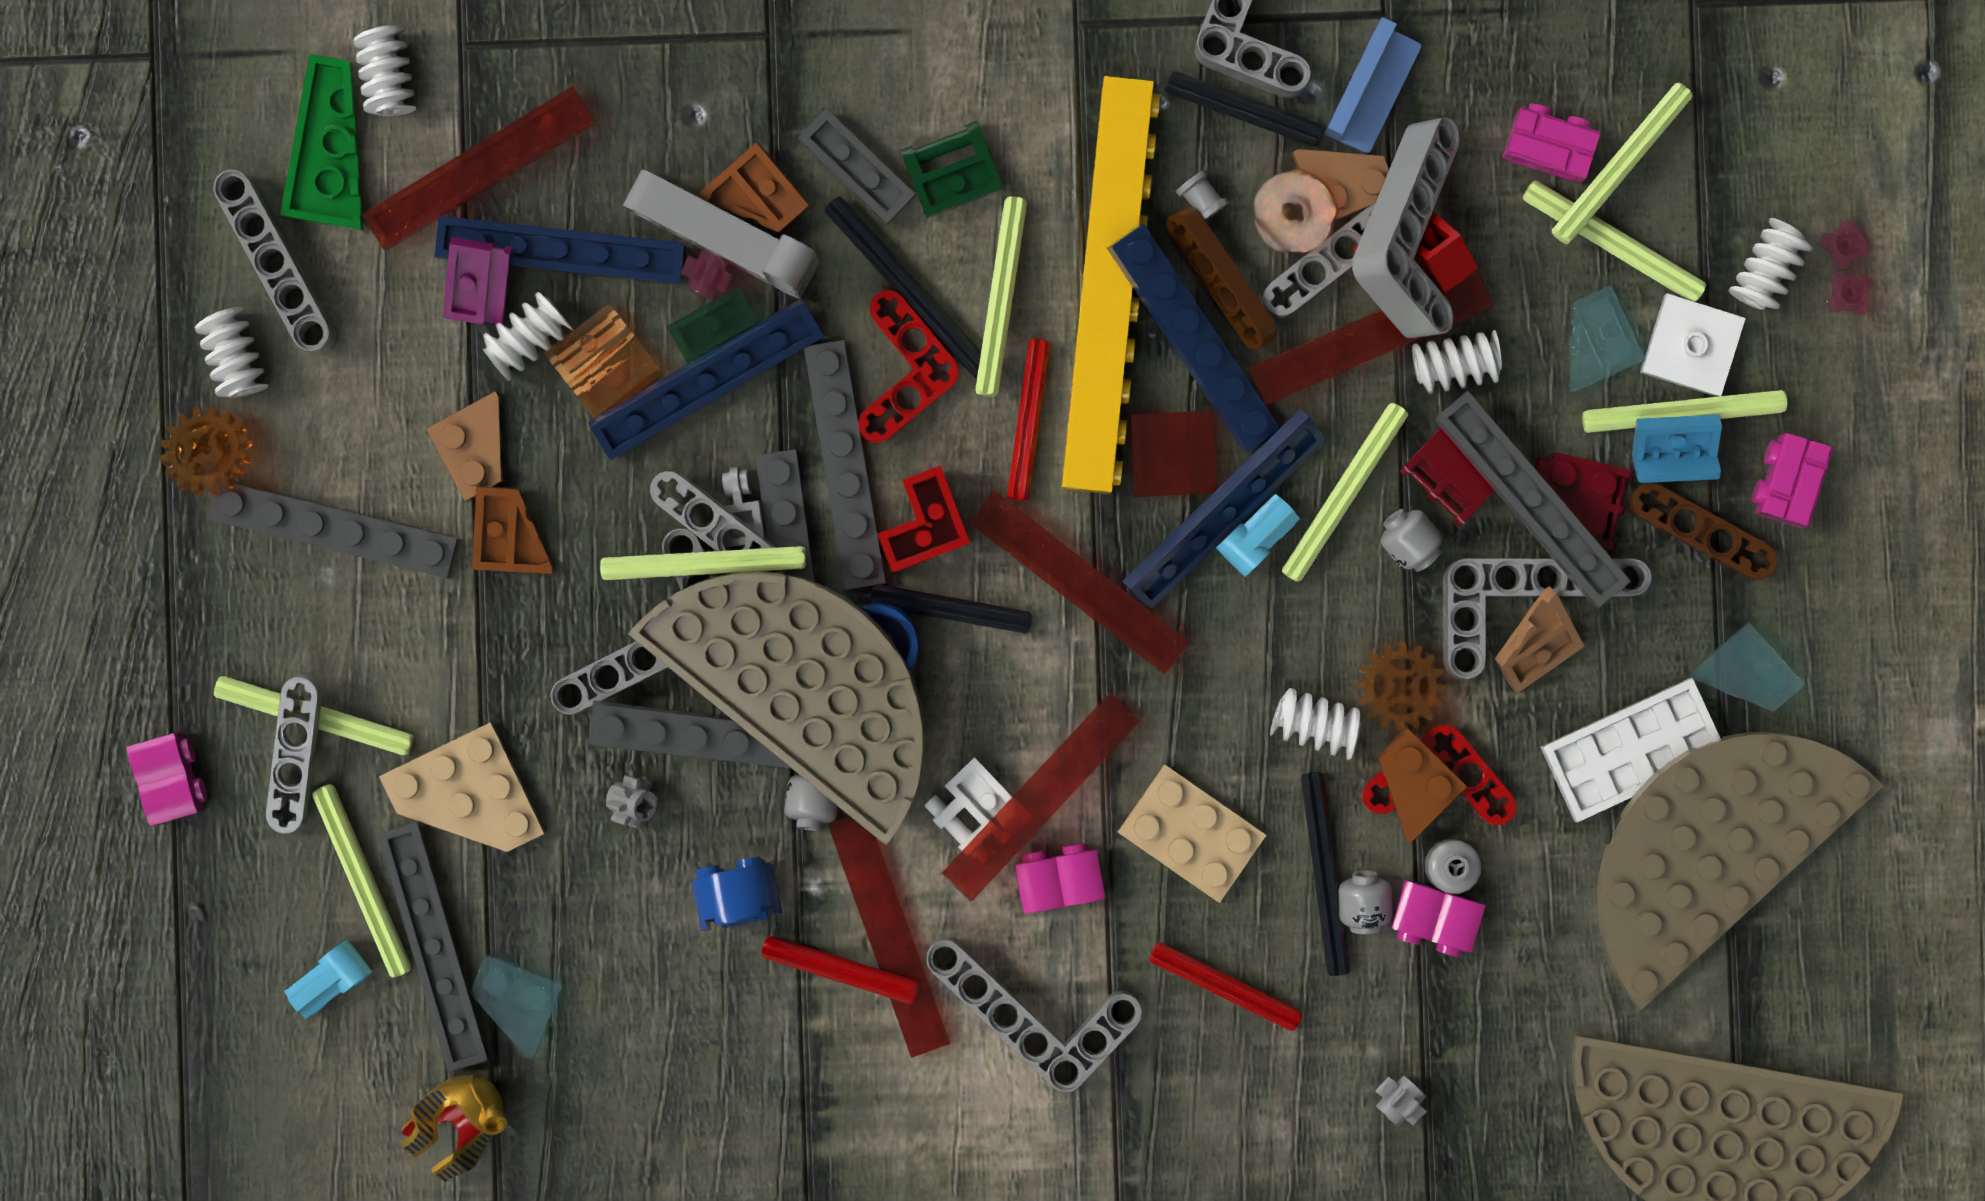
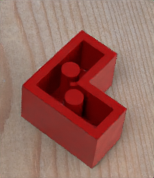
M1432 212L1414 256V261L1438 288L1447 293L1477 270L1478 267L1461 235L1435 212ZM1358 244L1353 247L1354 252H1356Z
M941 465L902 480L916 519L878 533L893 574L970 546Z

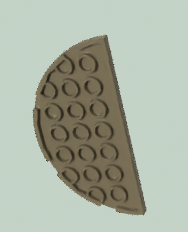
M740 572L707 579L675 593L654 607L631 629L628 635L887 846L903 823L919 786L925 750L924 719L919 695L905 660L893 641L866 612L844 596L807 579L780 573Z
M1749 732L1722 737L1721 740L1708 743L1699 748H1692L1682 753L1654 773L1639 788L1620 815L1621 820L1615 829L1611 842L1605 847L1597 886V916L1600 935L1604 940L1613 973L1636 1007L1642 1010L1874 796L1883 785L1868 770L1834 748L1811 739L1774 732Z
M1574 1035L1572 1078L1575 1097L1584 1126L1595 1148L1613 1173L1645 1201H1838L1871 1169L1869 1166L1879 1154L1884 1143L1889 1141L1897 1122L1904 1096L1903 1093Z

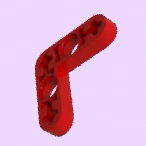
M883 290L871 299L869 306L870 315L874 323L913 370L860 415L858 421L859 430L863 438L874 444L884 443L891 439L956 384L959 377L958 365L953 357L905 299L892 290ZM883 299L888 303L894 300L898 302L899 305L895 308V311L902 321H904L907 315L913 319V321L902 325L896 335L889 331L896 327L893 320L889 316H884L881 319L877 315L881 311L879 302ZM916 329L924 333L926 344L921 351L913 353L904 348L902 339L906 332ZM933 346L939 351V353L932 355L938 365L943 366L947 363L951 367L948 371L950 379L945 383L941 379L935 382L930 379L933 370L927 361L924 362L922 367H919L915 362L926 357ZM905 387L915 388L920 393V404L913 410H904L897 403V395ZM890 400L894 411L904 417V419L896 423L892 416L884 424L887 430L885 434L880 435L876 431L869 434L866 431L870 426L868 417L874 414L875 417L880 418L886 414L888 409L883 407L882 404Z
M1446 724L1436 725L1418 738L1445 764L1453 759L1444 750L1438 752L1434 750L1433 747L1437 744L1434 736L1437 733L1443 736L1451 734L1453 737L1449 743L1456 754H1460L1464 748L1468 755L1456 760L1450 770L1458 778L1460 768L1466 763H1474L1481 770L1480 781L1474 786L1466 787L1460 794L1486 823L1503 825L1513 818L1516 811V801L1512 794L1456 728ZM1380 770L1362 787L1361 801L1370 812L1387 814L1395 809L1389 793L1386 797L1390 802L1386 806L1381 803L1373 805L1370 801L1374 796L1371 791L1373 786L1376 785L1379 788L1387 786L1385 776L1382 770ZM1489 780L1494 784V787L1487 789L1490 795L1495 799L1503 797L1506 801L1502 806L1505 813L1501 817L1495 813L1490 816L1488 815L1487 810L1490 808V804L1484 796L1480 795L1477 801L1472 797V794L1483 790Z

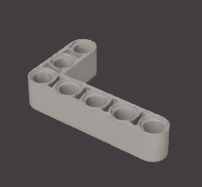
M1212 0L1195 44V56L1199 63L1209 69L1283 98L1290 99L1300 95L1306 88L1311 75L1310 67L1306 60L1296 54L1240 33L1252 0H1233L1240 8V13L1235 17H1226L1221 14L1218 4L1223 0ZM1208 38H1218L1223 42L1225 51L1220 55H1210L1205 51L1203 42ZM1246 53H1256L1261 57L1263 67L1255 71L1248 70L1242 64L1241 57ZM1288 67L1296 69L1301 76V83L1295 86L1286 85L1280 79V71Z
M1450 117L1413 123L1407 127L1352 261L1353 273L1358 283L1406 338L1411 339L1444 334L1451 329L1453 323V311L1450 303L1414 261V256L1459 147V130L1456 123Z
M641 169L622 205L647 221L798 299H801L820 263L816 252L801 242L786 235H782L780 239H777Z
M679 528L672 530L665 536L662 543L663 554H673V542L678 537L685 536L689 537L693 543L692 553L706 552L698 536L687 529ZM707 574L710 578L718 576V574ZM695 575L674 577L680 589L683 590L690 586V582ZM636 641L560 679L551 690V701L556 710L563 714L582 713L593 707V701L604 702L669 669V667L656 657V663L650 670H641L636 665L635 655L643 646ZM608 665L613 666L619 674L617 685L611 689L602 687L598 680L600 670ZM569 684L578 686L582 693L580 703L573 708L566 706L561 698L563 689Z
M1462 559L1454 561L1447 566L1443 575L1444 668L1448 674L1458 679L1474 678L1482 672L1486 661V597H1539L1544 590L1537 581L1538 571L1542 567H1549L1554 571L1556 582L1552 589L1558 597L1585 596L1554 559ZM1612 559L1621 570L1625 567H1631L1638 574V583L1635 588L1630 590L1624 587L1613 597L1636 596L1648 589L1652 577L1650 569L1645 563L1636 559ZM1460 566L1469 568L1474 575V582L1467 590L1458 587L1454 581L1455 571ZM1502 566L1510 568L1515 575V582L1508 590L1502 589L1496 583V572ZM1461 607L1469 609L1474 616V623L1467 631L1457 628L1454 622L1455 613ZM1461 649L1469 650L1474 657V665L1467 672L1458 670L1454 663V657Z
M939 938L930 945L927 952L926 961L931 972L1051 1086L1062 1092L1074 1091L1080 1087L1141 1020L1142 1010L1137 998L1128 991H1116L1109 995L1064 1043L954 939ZM947 946L956 952L957 961L952 967L941 968L934 962L933 954L939 947ZM971 975L983 977L987 982L985 993L977 997L967 994L963 987L966 978ZM1120 1000H1127L1134 1006L1132 1017L1123 1022L1115 1020L1111 1016L1113 1004ZM1006 1003L1015 1007L1017 1018L1013 1023L1002 1025L995 1020L993 1013L1000 1004ZM1093 1030L1100 1031L1106 1037L1103 1048L1095 1052L1088 1051L1082 1045L1085 1034ZM1039 1032L1047 1038V1046L1042 1052L1031 1053L1024 1047V1039L1030 1033ZM1061 1061H1071L1078 1068L1077 1075L1071 1081L1063 1082L1055 1077L1054 1068Z

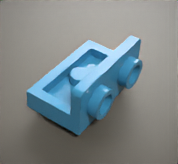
M1701 415L1636 419L1632 459L1638 481L1640 483L1719 479L1721 468L1717 455L1722 431L1720 416Z

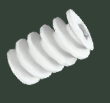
M402 25L375 27L358 34L354 38L355 47L362 49L356 54V59L359 64L364 65L359 70V78L366 81L361 86V94L369 98L363 103L364 111L379 116H398L416 110V106L405 105L403 100L414 96V90L401 88V84L412 80L411 74L399 72L400 67L410 63L409 58L397 56L396 53L407 48V42L394 39L395 35L405 31V27Z
M1776 218L1769 219V224L1773 229H1764L1761 233V238L1766 244L1757 243L1752 249L1757 258H1747L1744 266L1750 273H1738L1736 280L1741 287L1733 286L1729 289L1731 295L1736 299L1759 310H1764L1766 307L1779 309L1780 304L1772 295L1774 293L1787 295L1788 290L1780 281L1782 278L1795 281L1797 276L1788 267L1790 264L1803 266L1805 261L1797 254L1798 250L1811 252L1813 249L1800 231Z
M539 292L535 294L539 307L534 308L526 302L522 304L525 318H521L513 312L509 314L513 326L511 329L501 323L496 324L499 334L498 339L488 333L483 335L486 348L483 351L508 381L512 380L509 366H513L519 371L525 370L523 355L532 361H536L538 359L536 345L549 351L552 349L548 338L549 335L562 341L564 334L561 326L564 325L573 330L551 300Z
M233 307L218 311L207 316L195 326V331L198 334L208 335L201 340L200 346L203 350L212 351L205 357L206 364L218 366L210 373L211 380L223 382L215 389V394L218 397H243L260 392L269 386L268 384L255 383L254 380L264 373V369L250 367V363L260 357L259 353L245 352V347L255 340L254 337L240 336L239 332L249 326V321H236L235 316L244 311V307Z
M1495 330L1491 333L1490 343L1485 334L1479 332L1475 335L1474 345H1472L1466 335L1460 336L1457 348L1450 338H1444L1441 351L1434 341H1428L1425 354L1418 344L1412 345L1417 381L1419 384L1423 383L1428 394H1433L1435 381H1440L1444 390L1449 391L1451 378H1456L1461 389L1466 388L1469 375L1473 376L1478 386L1482 385L1483 376L1486 372L1489 373L1494 383L1499 381L1502 361L1499 340Z
M1289 688L1278 703L1271 725L1270 736L1274 734L1278 727L1283 728L1284 741H1288L1294 732H1298L1300 746H1304L1311 736L1314 737L1315 750L1319 751L1327 741L1330 742L1331 755L1335 756L1343 746L1346 747V760L1350 761L1360 735L1362 724L1360 721V711L1358 708L1353 707L1344 717V705L1339 702L1328 711V700L1323 697L1313 707L1312 695L1307 692L1297 702L1296 690Z

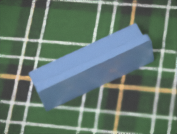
M1381 17L1324 133V135L1364 154L1370 153L1421 49L1420 43L1394 31L1397 24L1384 17Z

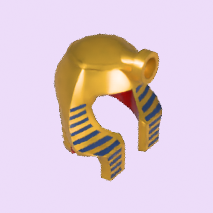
M478 1075L457 1076L444 1081L431 1090L411 1109V1118L402 1127V1134L408 1137L401 1142L403 1149L416 1158L438 1140L437 1124H441L444 1121L452 1122L455 1124L458 1132L457 1149L432 1167L431 1171L443 1183L454 1176L470 1171L476 1166L480 1154L491 1135L501 1133L507 1126L501 1095L491 1082Z

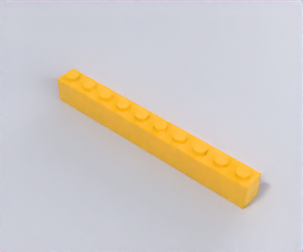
M1104 76L1062 490L1111 494L1112 485L1120 486L1123 461H1115L1116 444L1124 445L1127 420H1119L1121 403H1129L1131 379H1123L1125 362L1133 363L1135 338L1127 337L1129 322H1137L1139 298L1132 297V285L1107 248L1138 225L1144 223L1147 227L1148 216L1140 215L1141 199L1149 200L1152 175H1145L1144 170L1146 158L1153 159L1156 134H1148L1150 118H1158L1160 94L1152 93L1154 81Z

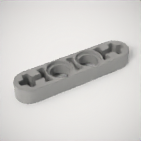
M1375 204L1367 207L1268 285L1264 290L1262 302L1271 316L1285 318L1293 314L1352 268L1353 258L1345 260L1337 256L1334 249L1335 242L1341 237H1349L1355 241L1356 245L1359 244L1362 236L1352 227L1357 224L1360 232L1363 231ZM1309 262L1319 263L1325 270L1324 280L1317 285L1307 283L1302 276V269ZM1290 275H1294L1297 285L1308 294L1305 297H1301L1298 290L1288 299L1289 308L1286 309L1283 305L1275 308L1271 303L1275 297L1272 290L1277 288L1280 292L1286 291L1293 285V282L1287 278Z
M665 471L659 473L653 479L650 485V494L654 502L714 550L729 551L725 546L724 537L733 528L739 529L745 534L746 545L742 550L753 549L755 542L761 546L759 549L777 548L685 475L677 471ZM676 480L678 482L676 491L683 497H689L691 491L696 495L686 503L682 513L677 508L682 506L683 502L676 497L664 499L665 489L661 486L663 481L668 483ZM699 503L709 505L714 513L712 522L706 527L696 525L692 518V511ZM777 570L776 573L786 574L787 570Z
M300 673L291 677L283 685L280 693L266 820L273 830L282 834L297 830L305 822L308 815L323 694L319 680L307 673ZM302 683L304 684V690L311 693V697L303 701L301 713L289 714V711H295L299 705V696L292 694V690ZM307 712H309V713H310V717L307 716V715H304V714H302V713H307ZM290 723H299L305 727L307 731L305 743L295 744L288 739L286 729ZM294 763L300 767L302 771L300 783L290 784L283 779L281 769L284 764ZM300 793V796L295 795L290 799L289 810L292 813H296V817H293L288 823L284 822V815L278 813V810L285 806L287 794Z

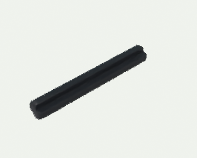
M1177 71L1171 73L1166 85V92L1168 94L1309 146H1316L1323 131V126L1319 123Z
M880 584L874 585L871 591L870 603L891 604L909 613L1019 633H1028L1031 627L1032 613L1029 611Z

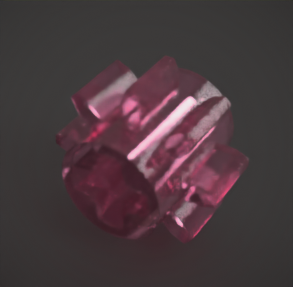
M701 250L698 259L688 256L681 272L683 277L689 279L685 289L713 301L717 291L727 295L734 278L732 274L726 272L730 262Z

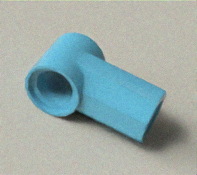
M1274 494L1245 524L1240 523L1216 549L1246 577L1271 552L1269 549L1294 527L1300 518L1277 494Z
M348 939L324 955L318 961V966L284 991L289 1003L305 1019L316 1014L341 992L345 994L373 972Z

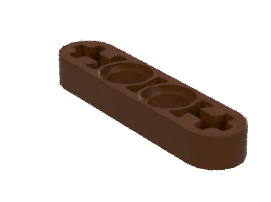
M1186 206L1170 215L1167 219L1168 233L1240 339L1253 350H1258L1273 341L1277 336V329L1273 319L1200 213L1193 207Z
M1653 482L1644 483L1635 487L1630 493L1628 499L1629 508L1637 518L1745 578L1752 580L1764 579L1775 571L1778 562L1777 555L1772 547L1665 487ZM1653 491L1655 493L1654 501L1663 507L1668 506L1669 500L1675 503L1666 513L1664 523L1659 521V517L1664 514L1656 508H1650L1646 512L1642 510L1643 502L1638 499L1640 494L1646 495ZM1683 509L1690 511L1695 517V527L1689 533L1678 531L1674 525L1675 514ZM1718 529L1725 530L1731 537V547L1724 553L1716 552L1710 545V537ZM1742 540L1747 544L1741 550L1752 555L1757 554L1759 551L1764 553L1762 561L1767 563L1765 568H1757L1753 572L1750 569L1752 562L1747 558L1737 556L1736 563L1731 560L1739 551Z

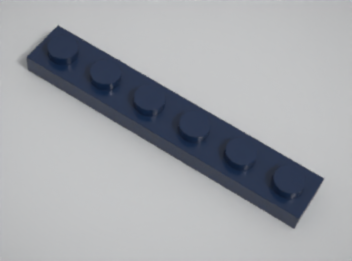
M439 216L434 254V257L437 259L448 260L449 245L452 237L491 243L494 244L493 247L498 248L512 247L510 267L682 285L686 244L683 242Z
M1145 224L1138 225L1110 245L1107 250L1244 453L1250 452L1280 429L1279 425Z
M801 298L588 422L589 427L608 458L612 460L824 337Z
M1301 409L1295 413L1122 581L1149 611L1327 440L1312 419Z

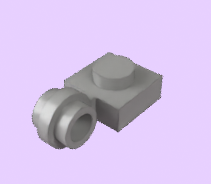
M739 466L732 467L729 472L722 474V482L726 497H733L734 505L724 507L767 540L761 501L745 503V495L752 493L749 470H741ZM730 529L724 537L725 546L746 545L745 534L739 529Z

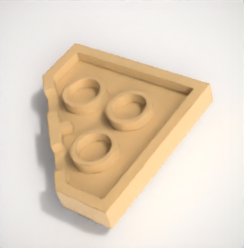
M493 722L379 776L397 814L506 852L546 834Z

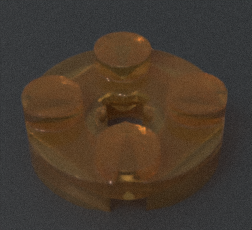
M1296 168L1276 174L1259 189L1254 201L1256 216L1254 222L1260 237L1273 249L1285 253L1289 251L1303 253L1315 249L1327 239L1334 228L1339 209L1332 191L1321 178L1303 169ZM1287 202H1291L1294 205L1297 203L1302 205L1304 208L1302 214L1305 216L1303 221L1298 218L1290 221L1286 215L1289 212L1286 206Z

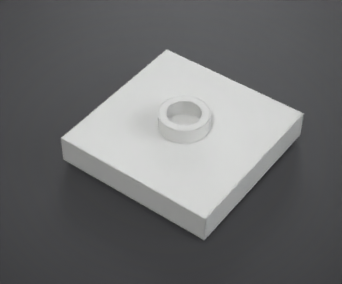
M1668 293L1665 294L1640 373L1714 397L1721 396L1746 318Z

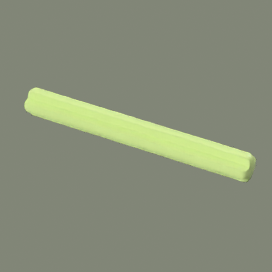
M1682 83L1674 84L1552 229V234L1560 242L1569 244L1692 99L1693 94Z
M1535 180L1530 183L1523 196L1525 202L1558 222L1574 204V202ZM1595 215L1578 233L1687 300L1696 302L1705 290L1706 284L1704 281Z
M1009 196L1004 201L975 389L977 394L987 397H995L999 392L1027 201L1015 196Z
M1777 390L1593 409L1583 412L1582 422L1584 431L1591 433L1635 428L1636 419L1719 415L1720 419L1776 414L1785 412L1788 402L1785 391Z
M1390 403L1282 568V572L1287 577L1296 582L1303 579L1408 417V412L1395 403Z
M797 546L608 557L601 559L600 572L604 580L791 570L805 568L807 555L804 547Z
M226 676L218 678L214 688V696L216 698L278 716L280 693ZM299 699L298 708L293 712L289 711V714L301 713L303 700ZM321 706L318 729L400 755L409 754L413 745L414 736L412 734ZM307 712V713H302V714L307 715V716L310 717V713H309V712Z
M332 784L322 786L312 792L313 799L388 973L392 978L408 973L412 969V965L335 786Z

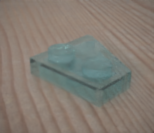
M1612 285L1571 303L1572 337L1570 338L1569 350L1571 368L1570 380H1568L1570 393L1645 360Z
M1747 622L1688 673L1694 681L1722 690L1727 694L1742 698L1773 712L1805 685L1750 622Z
M486 954L470 994L527 1058L533 1060L564 984Z

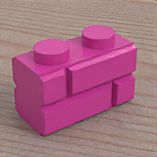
M1529 104L1528 109L1521 107L1515 115L1502 159L1579 184L1583 182L1587 177L1600 137L1599 131L1591 129L1592 122L1575 116H1569L1567 121L1552 117V109L1538 104Z
M1788 433L1779 435L1777 441L1771 440L1764 456V463L1769 465L1765 480H1758L1752 495V503L1757 504L1754 514L1801 529L1809 527L1833 448Z

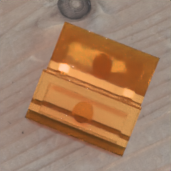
M610 303L566 335L562 341L553 345L552 349L544 352L593 418L634 396L663 374Z

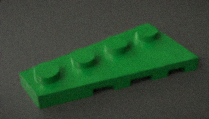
M309 54L280 216L364 232L353 64L348 60Z

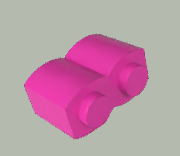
M176 732L126 747L149 826L204 811L203 802L207 801V792L202 779L195 778L191 763L196 761V755L189 738L184 739L181 732Z
M1086 843L1063 846V854L1047 857L1046 850L1021 854L1022 862L1014 863L1023 913L1045 911L1106 899L1097 850H1087Z
M1403 879L1389 927L1398 931L1397 939L1420 945L1423 938L1436 942L1437 951L1460 957L1461 951L1472 952L1486 905Z

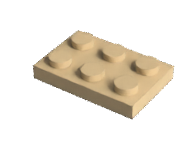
M1165 764L1117 831L1219 903L1266 837V834Z

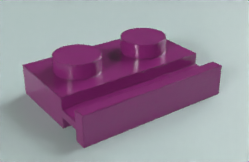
M452 237L449 245L442 318L484 324V322L503 324L512 247L506 246L504 249L493 247L494 244Z

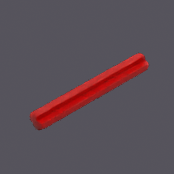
M1030 339L1028 342L1007 491L1008 498L1012 500L1027 501L1030 494L1050 351V342L1043 339Z
M769 936L763 943L761 956L764 959L907 1004H912L917 999L920 988L918 981L775 936Z
M1157 942L1150 953L1149 961L1152 964L1289 1031H1294L1301 1021L1302 1013L1300 1010L1161 942Z

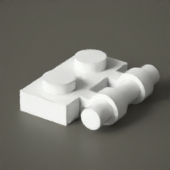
M975 757L945 785L955 796V799L948 806L936 794L924 805L935 817L932 821L940 829L945 827L960 843L958 848L964 855L970 854L980 865L992 855L982 844L986 837L991 834L1002 846L1032 818ZM964 807L981 824L973 833L956 816Z

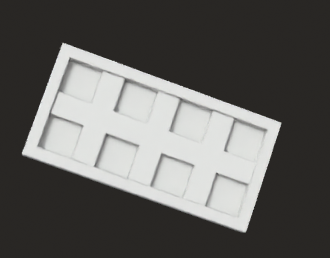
M1688 678L1540 746L1574 822H1579L1632 798L1654 773L1682 753L1692 748H1699L1708 743L1721 740L1693 678Z

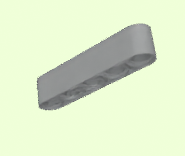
M229 169L223 171L214 181L213 191L290 336L299 348L313 355L328 353L336 343L337 335L335 328L258 186L251 178L238 170ZM237 181H243L245 186L243 196L235 201L229 200L228 189L230 185ZM262 217L265 223L262 233L258 236L250 237L247 232L248 223L253 218ZM282 253L284 257L283 267L278 272L269 273L266 267L268 258L272 254ZM294 289H301L304 295L302 304L298 308L289 309L286 304L288 293ZM316 324L321 325L323 338L316 345H308L305 339L308 328Z

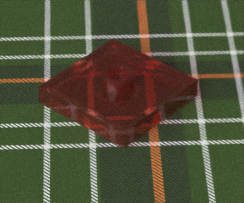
M1213 410L1129 414L1133 497L1214 493L1217 490Z

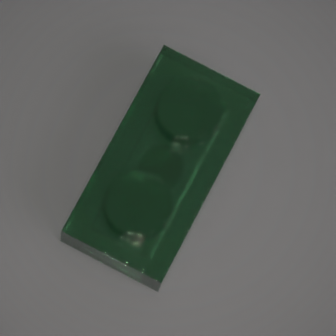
M738 286L668 325L667 328L684 359L689 364L759 322Z

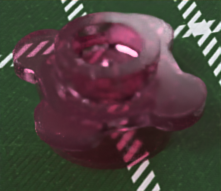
M1852 221L1842 222L1840 229L1834 233H1825L1820 239L1821 247L1828 250L1833 258V266L1840 270L1848 268L1850 261L1855 258L1865 257L1870 250L1869 243L1864 240L1862 233L1857 230V225ZM1843 241L1848 243L1847 249L1842 248L1841 243Z
M1841 271L1831 276L1830 283L1833 289L1832 296L1827 300L1829 309L1833 312L1849 310L1855 315L1864 314L1868 310V303L1866 301L1871 287L1869 277L1866 275L1847 276ZM1847 290H1851L1853 292L1852 297L1846 296Z

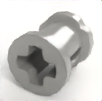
M1204 169L1176 190V194L1179 197L1184 196L1206 222L1227 206L1229 201L1226 197L1221 198L1208 182V173Z

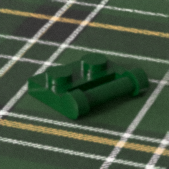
M977 121L966 124L965 130L915 149L909 146L900 150L926 219L1003 190L1002 183ZM972 144L975 155L928 173H922L919 164Z

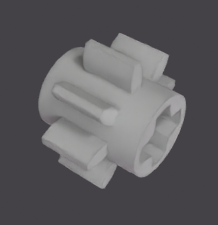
M624 775L623 782L613 784L606 797V806L614 812L611 821L638 829L641 822L651 819L657 809V797L654 793L650 792L653 783L641 778Z
M1404 1075L1397 1083L1388 1077L1375 1091L1382 1097L1376 1107L1397 1127L1405 1120L1414 1126L1427 1112L1420 1106L1426 1095Z

